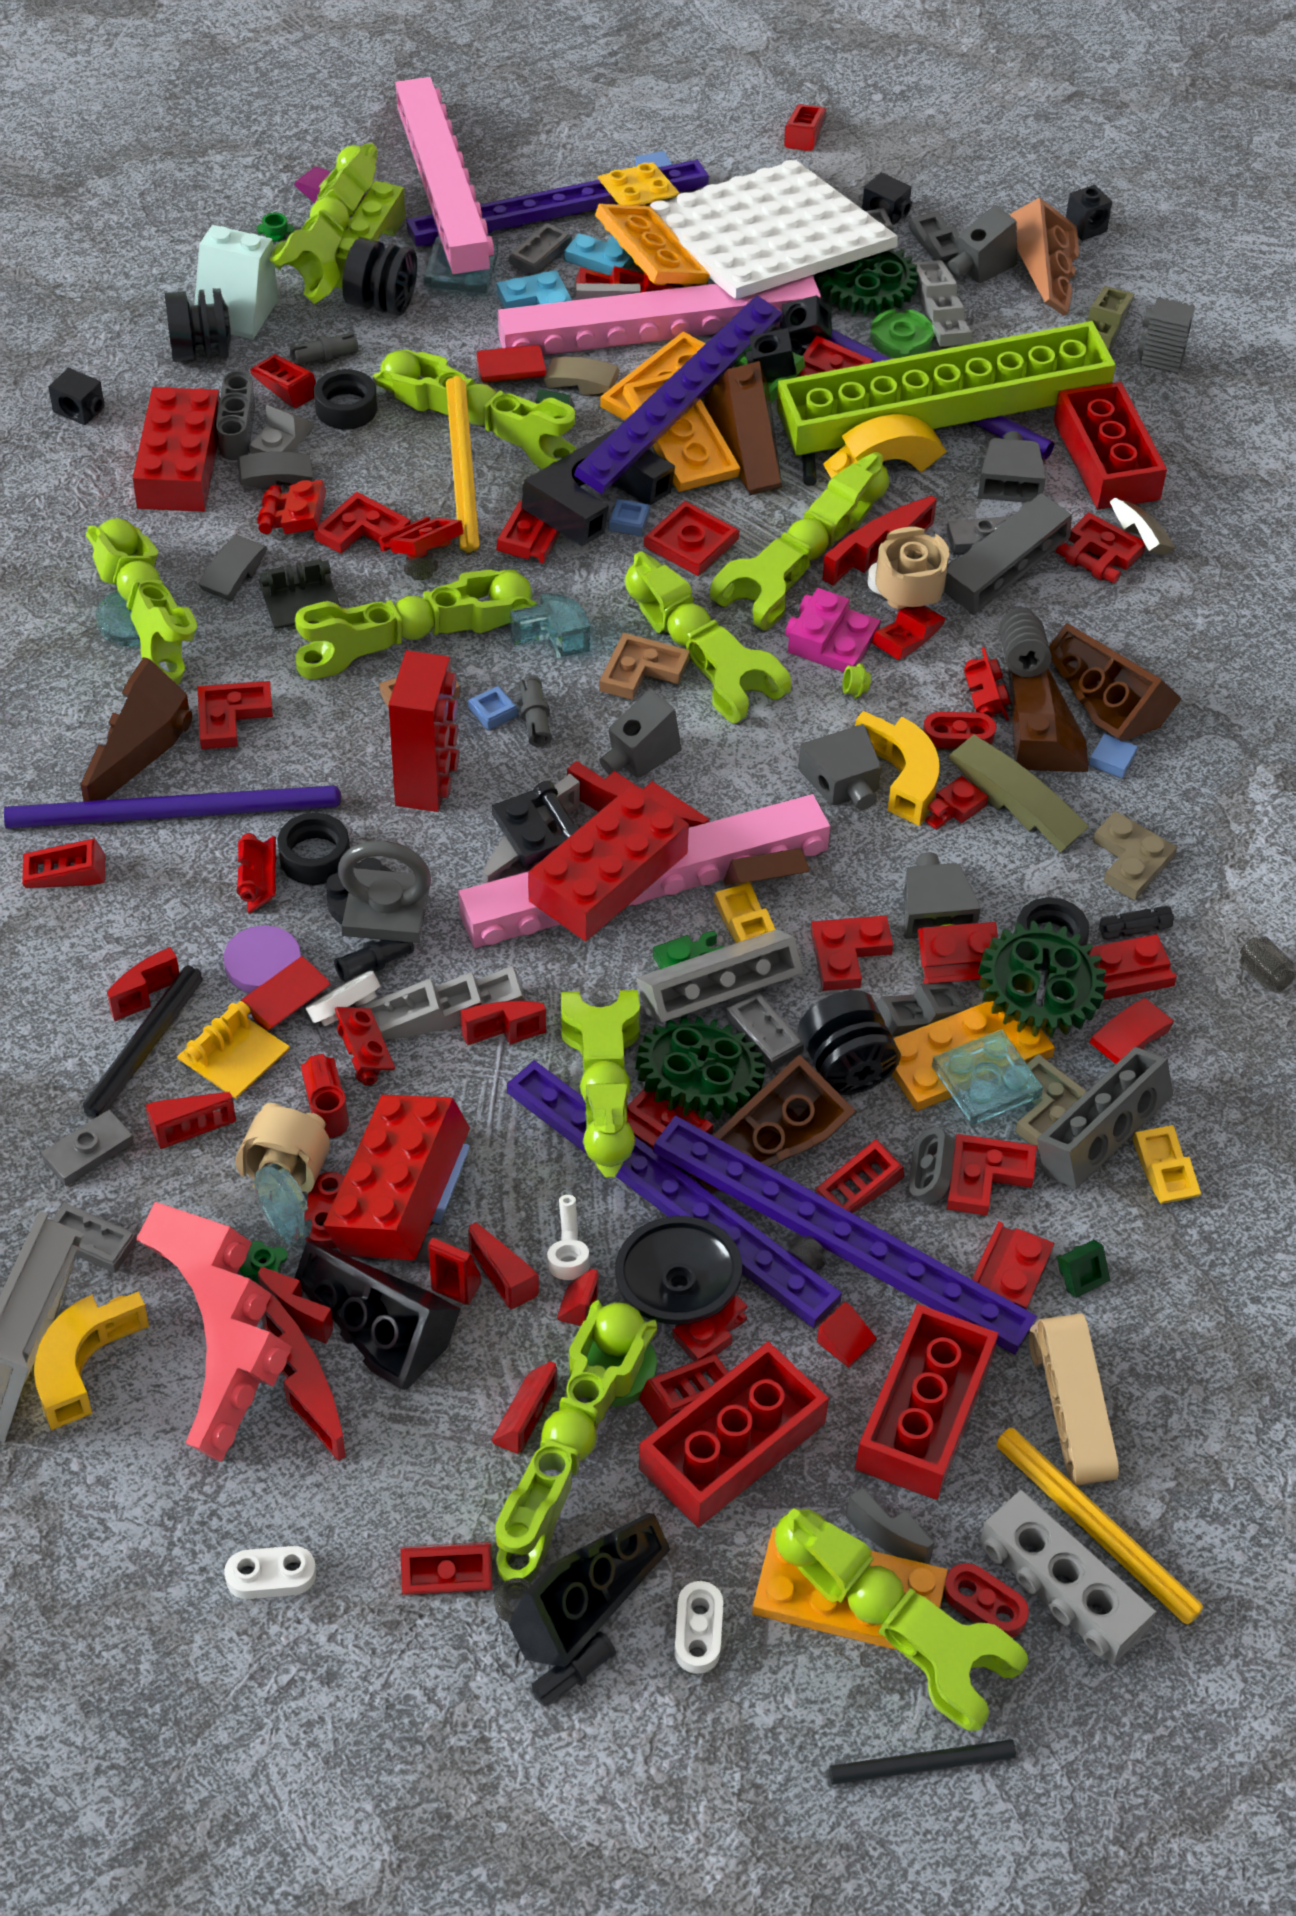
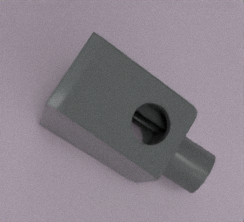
M994 205L959 234L958 256L948 262L951 274L959 278L966 273L977 283H982L1016 266L1017 221L997 205Z
M1016 431L1007 432L1003 439H991L981 470L978 499L1027 502L1032 501L1040 493H1043L1046 474L1039 444L1035 441L1023 440V436Z
M649 689L610 726L608 732L612 749L602 756L599 762L609 775L613 771L618 773L621 769L625 768L635 777H642L676 755L682 748L675 708L652 689Z
M863 724L800 745L798 769L830 804L838 805L852 800L859 810H865L876 802L877 797L874 792L879 788L881 766Z
M933 852L919 855L916 859L917 866H912L906 871L904 885L905 939L919 938L918 929L923 927L978 923L981 910L980 904L961 865L957 863L940 864L938 855Z

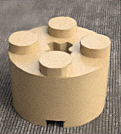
M903 527L891 531L887 535L886 540L883 543L881 542L878 552L875 583L878 591L887 599L889 606L892 608L918 607L940 601L945 587L949 548L946 542L937 534H935L934 538L924 534L925 529Z
M276 1103L265 1104L262 1110L254 1117L236 1154L235 1163L238 1172L243 1178L245 1173H247L255 1181L252 1186L253 1188L273 1198L291 1200L297 1199L299 1193L306 1191V1194H308L313 1189L330 1151V1140L324 1130L325 1121L315 1113L305 1114L292 1108L282 1107Z

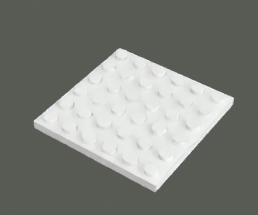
M787 160L781 165L772 168H762L746 176H736L731 178L730 181L717 185L710 184L705 186L704 189L691 193H681L675 198L655 201L649 205L678 236L680 243L709 272V278L736 300L897 247L898 236L797 160Z

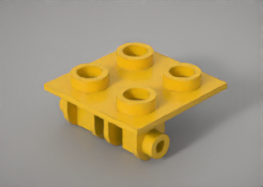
M654 162L641 163L636 167L613 170L608 174L598 176V180L619 205L649 206L655 201H665L679 195L678 190Z
M239 1001L237 1004L231 1003L228 1006V1010L220 1018H214L211 1021V1026H205L203 1033L194 1041L190 1040L186 1044L187 1048L177 1056L178 1060L223 1091H230L235 1099L290 1049L289 1045L250 1020L247 1016L250 1013V1009L242 1001Z

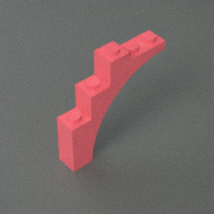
M155 1202L136 1240L158 1255L170 1260L185 1277L193 1289L203 1316L207 1344L205 1382L199 1409L186 1444L204 1455L222 1462L228 1448L234 1442L236 1432L248 1407L254 1400L255 1392L260 1382L274 1387L280 1372L286 1365L287 1357L292 1347L271 1332L256 1327L266 1311L267 1303L272 1294L251 1279L237 1274L246 1259L252 1242L229 1226Z

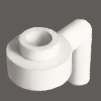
M563 1195L559 1199L562 1230L561 1241L554 1243L548 1249V1269L556 1278L575 1280L590 1268L589 1249L583 1242L578 1241L576 1199L572 1195Z

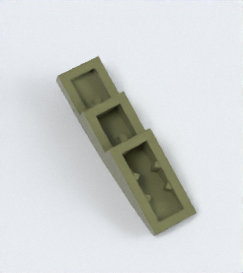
M1104 286L1091 305L1086 322L1093 321L1110 353L1135 294Z
M973 734L948 756L973 785L988 795V801L997 810L1005 806L1028 831L1036 826L1060 853L1089 827L1057 794L1036 776Z

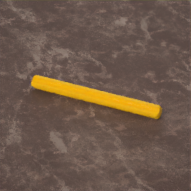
M454 376L446 381L456 514L457 520H462L464 534L458 536L459 548L464 550L465 553H471L478 550L480 546L466 381L461 379L460 376Z
M1008 1428L997 1439V1448L1184 1624H1190L1201 1614L1203 1609L1202 1603L1016 1429Z

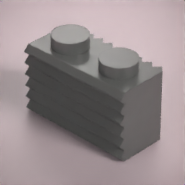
M1158 297L1153 308L1147 307L1142 327L1148 328L1147 334L1142 333L1137 352L1143 353L1142 365L1179 373L1195 310L1193 304H1182L1180 301L1175 302L1174 299L1169 301L1168 298Z

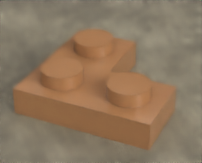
M623 632L600 678L599 691L633 700L644 676L679 684L690 661V650Z

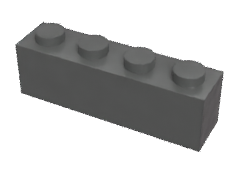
M1040 493L1032 501L1025 502L1017 513L1007 521H1001L992 533L983 540L976 541L968 552L948 564L944 593L975 615L1071 537L1072 514L1043 493Z

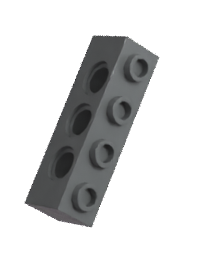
M1134 1047L1041 1134L1037 1141L1044 1176L1077 1189L1173 1096L1168 1059Z

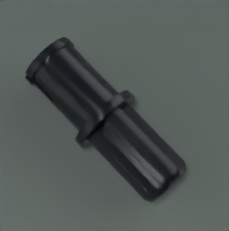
M598 1631L566 1667L554 1666L531 1684L530 1690L538 1703L546 1707L576 1684L584 1685L587 1683L586 1677L608 1659L616 1656L615 1647L603 1632Z

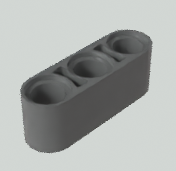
M241 370L227 373L222 381L216 427L219 452L227 460H238L239 456L247 455L250 449L249 445L255 412L252 376Z

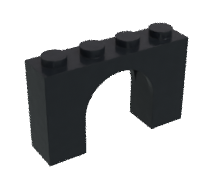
M612 429L604 435L597 437L590 443L574 450L569 455L553 462L548 467L525 479L522 487L521 508L580 546H584L604 534L609 505L579 487L586 483L578 479L574 474L577 466L616 429ZM648 449L612 486L624 490L645 504L652 505L671 493L675 465Z

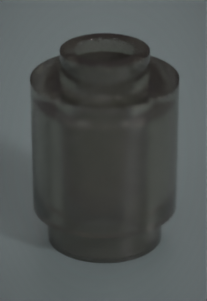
M1267 936L1259 939L1254 937L1241 948L1240 965L1266 990L1271 989L1274 993H1279L1287 988L1295 979L1296 970L1293 968V961Z

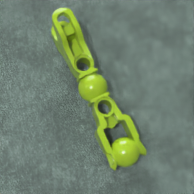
M367 143L362 146L350 145L341 150L337 155L334 170L319 185L321 190L316 202L311 207L310 218L306 220L301 230L292 232L287 241H281L276 244L269 257V261L278 270H281L284 265H291L298 270L305 283L303 294L314 305L332 292L340 278L339 267L335 260V252L342 239L344 230L348 227L349 216L353 214L364 193L373 183L378 151L373 143Z
M396 350L386 355L381 363L380 372L373 375V381L377 386L394 393L396 399L418 411L431 409L448 415L446 381L454 376H460L461 379L466 381L469 423L485 426L486 431H493L499 438L521 447L530 460L541 469L560 460L556 459L553 455L563 458L577 449L561 436L576 424L573 407L552 397L544 399L541 403H534L513 394H505L501 390L497 392L486 384H475L474 379H467L463 373L448 366V361L444 357L426 352L416 353L410 350Z
M874 452L857 463H852L832 477L827 489L814 501L809 510L804 513V518L791 524L787 533L784 532L780 538L775 539L759 555L751 559L733 560L726 564L711 582L710 600L724 607L737 599L755 601L752 610L754 620L752 624L764 631L770 629L785 615L786 592L810 567L811 561L821 557L827 547H831L835 541L841 539L851 529L856 530L871 511L873 504L885 495L889 487L890 478L887 469L882 465L883 455Z
M489 569L461 573L458 581L439 586L432 592L425 591L423 592V598L419 596H405L395 604L388 600L386 603L375 602L346 609L341 608L334 602L324 601L305 606L296 613L295 627L299 634L311 643L298 649L295 659L296 670L306 679H320L337 675L345 670L357 657L385 650L395 643L399 645L402 638L406 640H419L428 635L430 631L434 636L439 633H453L470 629L475 633H484L511 623L513 618L534 612L537 609V602L532 600L533 593L530 582L523 575L519 574L517 570L494 571ZM489 595L490 601H478V599ZM321 660L320 662L314 664L307 663L310 661Z
M599 1299L590 1306L587 1320L583 1321L569 1348L570 1378L566 1388V1397L561 1398L559 1410L553 1412L545 1421L541 1433L540 1448L533 1455L518 1487L508 1496L496 1522L495 1538L497 1545L500 1547L496 1558L497 1573L504 1582L510 1585H528L536 1577L548 1552L557 1520L570 1493L572 1475H577L579 1462L585 1460L594 1450L598 1424L604 1418L615 1397H624L630 1393L644 1360V1352L657 1333L656 1320L644 1322L639 1310L630 1304L614 1302L602 1306ZM593 1341H595L601 1351L610 1356H625L622 1364L619 1367L610 1366L606 1370L599 1365L589 1366L587 1355ZM582 1397H589L594 1399V1401L584 1403L580 1402L578 1399ZM554 1469L561 1473L557 1476H547L543 1472ZM512 1554H528L530 1559L528 1565L520 1570H513L507 1562Z

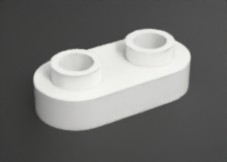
M369 971L316 999L306 1007V1010L313 1023L321 1021L323 1026L339 1020L335 1012L336 1007H348L354 1003L356 1007L364 1005L377 997L375 990L381 985L374 972Z
M299 1546L250 1549L239 1551L231 1556L225 1565L224 1574L229 1591L241 1599L293 1596L302 1594L312 1587L316 1579V1565L312 1554ZM296 1562L300 1564V1567L294 1571L285 1569L289 1563ZM251 1566L255 1568L250 1574L244 1575L240 1573L243 1567Z
M695 1581L689 1583L681 1590L678 1597L675 1658L684 1670L695 1674L710 1671L716 1666L720 1658L723 1597L719 1589L709 1582ZM695 1606H704L708 1611L704 1614H696L692 1609ZM693 1648H701L705 1651V1654L701 1657H695L689 1651Z

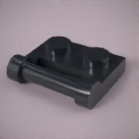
M543 781L536 785L532 791L492 805V816L525 867L542 861L581 828L580 825L574 824L557 797L558 791L551 781ZM545 805L562 831V834L554 836L536 808Z

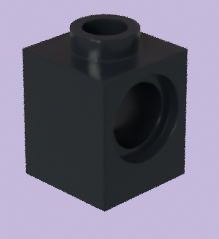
M881 172L864 186L862 210L870 211L884 208L892 225H894L901 218H905L911 210L912 186Z
M1095 184L1069 193L1066 218L1077 226V235L1082 241L1105 233L1108 230L1113 201Z
M817 295L782 304L783 314L780 319V329L788 328L790 338L799 340L802 346L811 344L816 336L824 339L832 338V308Z
M788 328L749 336L752 350L745 351L747 363L760 361L767 381L797 375Z
M67 368L48 386L53 412L82 425H86L105 407L101 381L71 368Z

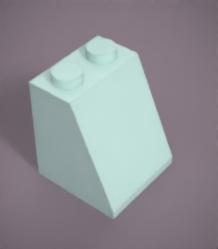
M212 225L199 244L195 305H198L199 290L204 289L206 304L214 303L212 288H221V294L228 305L231 335L254 340L278 302L275 266L269 261L273 251L272 239Z

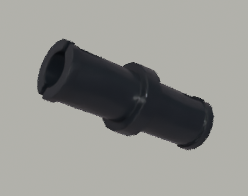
M370 940L364 943L362 949L336 958L334 960L335 969L340 979L346 982L369 970L379 971L384 969L386 963L413 953L414 945L413 942L391 940L375 942Z

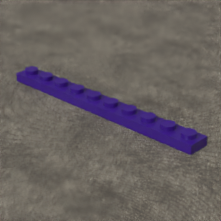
M698 159L658 167L678 192L693 191L709 185V175ZM599 180L483 203L480 204L482 219L485 218L488 233H491L498 229L520 227L523 224L549 221L566 215H578L585 211L597 209L599 204L618 205V203ZM433 214L406 219L407 231L416 247L430 246L436 242H441Z
M756 295L577 466L574 476L602 495L719 381L727 369H731L746 355L745 351L751 350L749 336L768 333L780 322L783 312Z
M533 1060L507 1083V1094L586 1153L583 1145L586 1131V1103L583 1097ZM635 1136L636 1141L631 1157L623 1162L616 1175L618 1179L668 1217L689 1216L700 1218L715 1224L732 1238L740 1252L742 1274L811 1327L815 1328L841 1302L842 1292L669 1161L653 1153V1149Z
M676 1115L654 1143L653 1153L926 1306L998 1332L996 1345L1016 1355L1029 1334L1030 1328L1035 1324L1037 1316Z

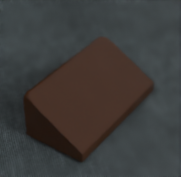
M799 848L732 859L724 878L725 886L807 873L809 872V866L802 849Z

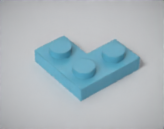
M578 233L564 250V261L607 275H611L614 266L629 269L634 263V259L619 245V242L613 235L607 242Z
M557 270L496 282L497 294L504 309L572 301Z

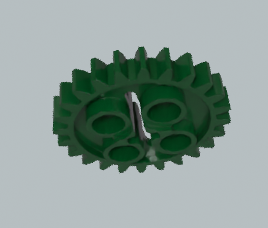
M893 248L816 273L815 281H817L818 290H821V297H829L830 305L839 303V310L849 307L853 315L858 310H862L864 316H867L869 311H874L878 315L882 309L887 311L893 309V306L902 309L904 302H911V297L916 294L919 273L916 272L917 265L912 264L911 256L904 257L905 251L903 249L895 252Z
M1035 921L1031 922L1029 930H1025L1020 923L1016 924L1014 933L1003 929L1000 939L993 937L989 948H985L978 974L981 975L978 987L985 989L983 1001H994L991 1009L992 1014L1002 1011L1005 1013L1003 1024L1010 1023L1014 1019L1018 1022V1032H1021L1027 1025L1031 1027L1034 1037L1038 1035L1040 1028L1046 1030L1049 1038H1053L1058 1027L1065 1035L1069 1034L1072 1025L1079 1030L1082 1029L1085 1019L1091 1021L1096 1009L1100 1008L1107 987V983L1103 982L1106 970L1098 968L1102 959L1101 956H1090L1093 945L1080 946V934H1076L1072 938L1067 937L1066 926H1063L1058 933L1054 932L1051 922L1046 924L1044 930L1039 929ZM1043 952H1047L1048 962L1043 981L1045 988L1041 999L1042 1006H1038L1036 998L1041 979V972L1039 970L1043 961Z
M682 1016L679 1025L675 1024L672 1020L666 1021L665 1028L654 1025L653 1033L646 1032L644 1034L643 1042L639 1043L635 1069L639 1070L637 1080L645 1082L644 1091H656L655 1102L668 1100V1110L671 1111L677 1106L683 1107L684 1116H687L691 1110H695L700 1119H704L706 1112L711 1111L717 1119H720L722 1110L734 1116L737 1106L742 1108L762 1090L766 1064L761 1063L763 1054L754 1052L755 1042L744 1043V1032L735 1035L731 1034L732 1025L730 1024L721 1029L717 1027L716 1019H713L707 1025L703 1023L700 1016H697L695 1023H690L687 1018Z

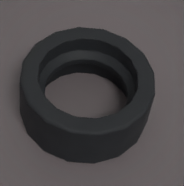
M352 369L335 370L326 373L318 379L314 386L316 415L321 422L329 427L341 430L355 429L370 422L378 411L376 384L370 376L361 371ZM341 394H353L362 398L360 401L352 404H337L329 401L331 398Z
M317 812L301 814L290 819L281 828L277 838L280 865L283 871L293 880L310 885L327 883L329 876L338 871V865L343 854L350 849L348 831L342 822L329 814ZM307 839H325L336 845V848L330 854L322 858H302L292 852V849L298 843Z
M1052 897L1036 899L1025 905L1017 917L1016 924L1020 923L1025 930H1029L1032 921H1035L1037 924L1051 922L1062 927L1066 926L1072 936L1076 934L1081 935L1080 946L1087 945L1089 922L1084 912L1069 901ZM1043 952V961L1040 969L1046 970L1048 953Z

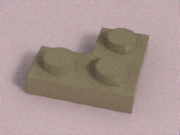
M1114 811L1095 831L1093 838L1095 844L1119 857L1105 873L1103 882L1134 901L1173 860L1178 848L1117 811Z
M1038 1054L1012 1076L1011 1086L1036 1105L1016 1123L1015 1133L1029 1144L1037 1145V1150L1039 1151L1037 1138L1087 1091Z

